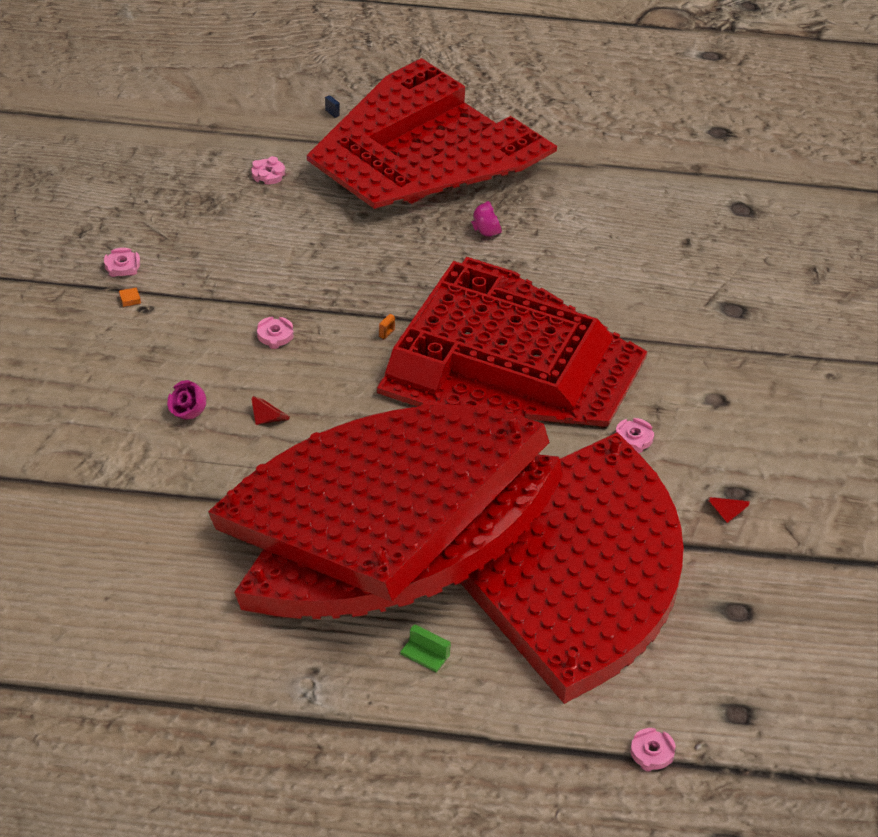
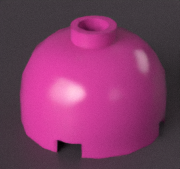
M489 201L479 205L474 210V220L471 221L474 230H478L484 236H494L502 232L499 220L495 216L494 209Z
M189 380L177 383L173 387L175 389L173 393L168 395L167 405L169 411L176 417L185 420L194 419L201 415L207 401L204 390L198 384Z

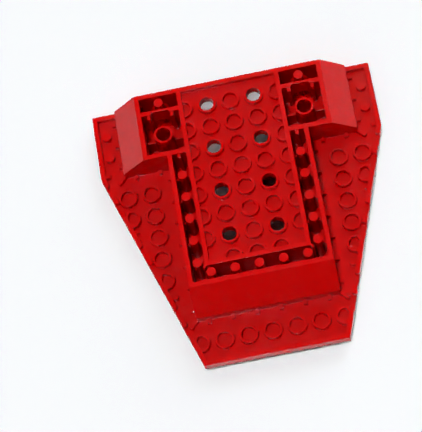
M420 58L385 76L307 154V161L375 209L391 205L393 201L400 199L413 204L427 195L442 192L443 188L451 186L457 188L462 183L469 185L489 180L494 175H508V172L513 170L515 173L520 172L555 153L557 145L512 116L495 123L465 103V86L423 58Z
M466 256L462 263L456 261L451 263L393 347L385 376L377 386V393L417 407L422 404H429L430 406H487L490 409L511 413L530 420L609 427L642 367L648 351L631 341L626 342L616 332L611 333L608 331V327L603 325L599 319L578 313L575 307L571 305L568 307L563 304V300L542 287L540 289L532 285V281L520 278V274Z

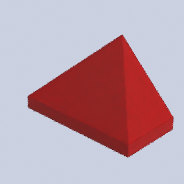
M255 396L252 397L251 401L256 425L289 420V415L266 400Z
M708 497L709 503L727 523L747 508L750 501Z

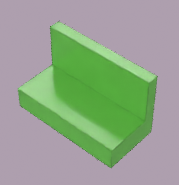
M414 624L410 629L409 641L400 651V654L437 673L450 656L451 642Z

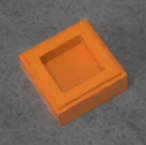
M137 287L119 291L123 307L141 304Z
M389 314L379 323V337L382 339H386L395 330V316Z

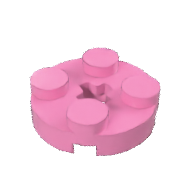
M272 156L268 159L255 160L252 163V178L256 182L260 180L264 181V184H275L280 182L282 177L285 176V166L282 162L278 161L277 157Z
M116 248L111 250V254L108 256L107 254L105 255L104 266L111 277L133 276L137 274V270L140 267V257L137 252L135 254L129 248Z
M267 317L258 323L257 338L263 344L269 345L271 349H277L294 338L293 325L286 318L279 317V319H273V317Z
M633 418V421H627L625 419L616 427V433L618 432L638 453L643 452V449L648 448L653 443L654 432L652 431V426L645 420Z
M645 728L635 734L630 752L634 761L641 765L643 770L652 771L653 769L665 768L673 762L676 746L673 738L668 733L663 731L662 734L657 732L655 728ZM649 746L658 749L657 751H650Z

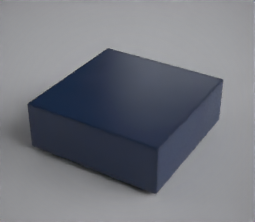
M330 95L326 96L325 111L335 118L340 116V102Z

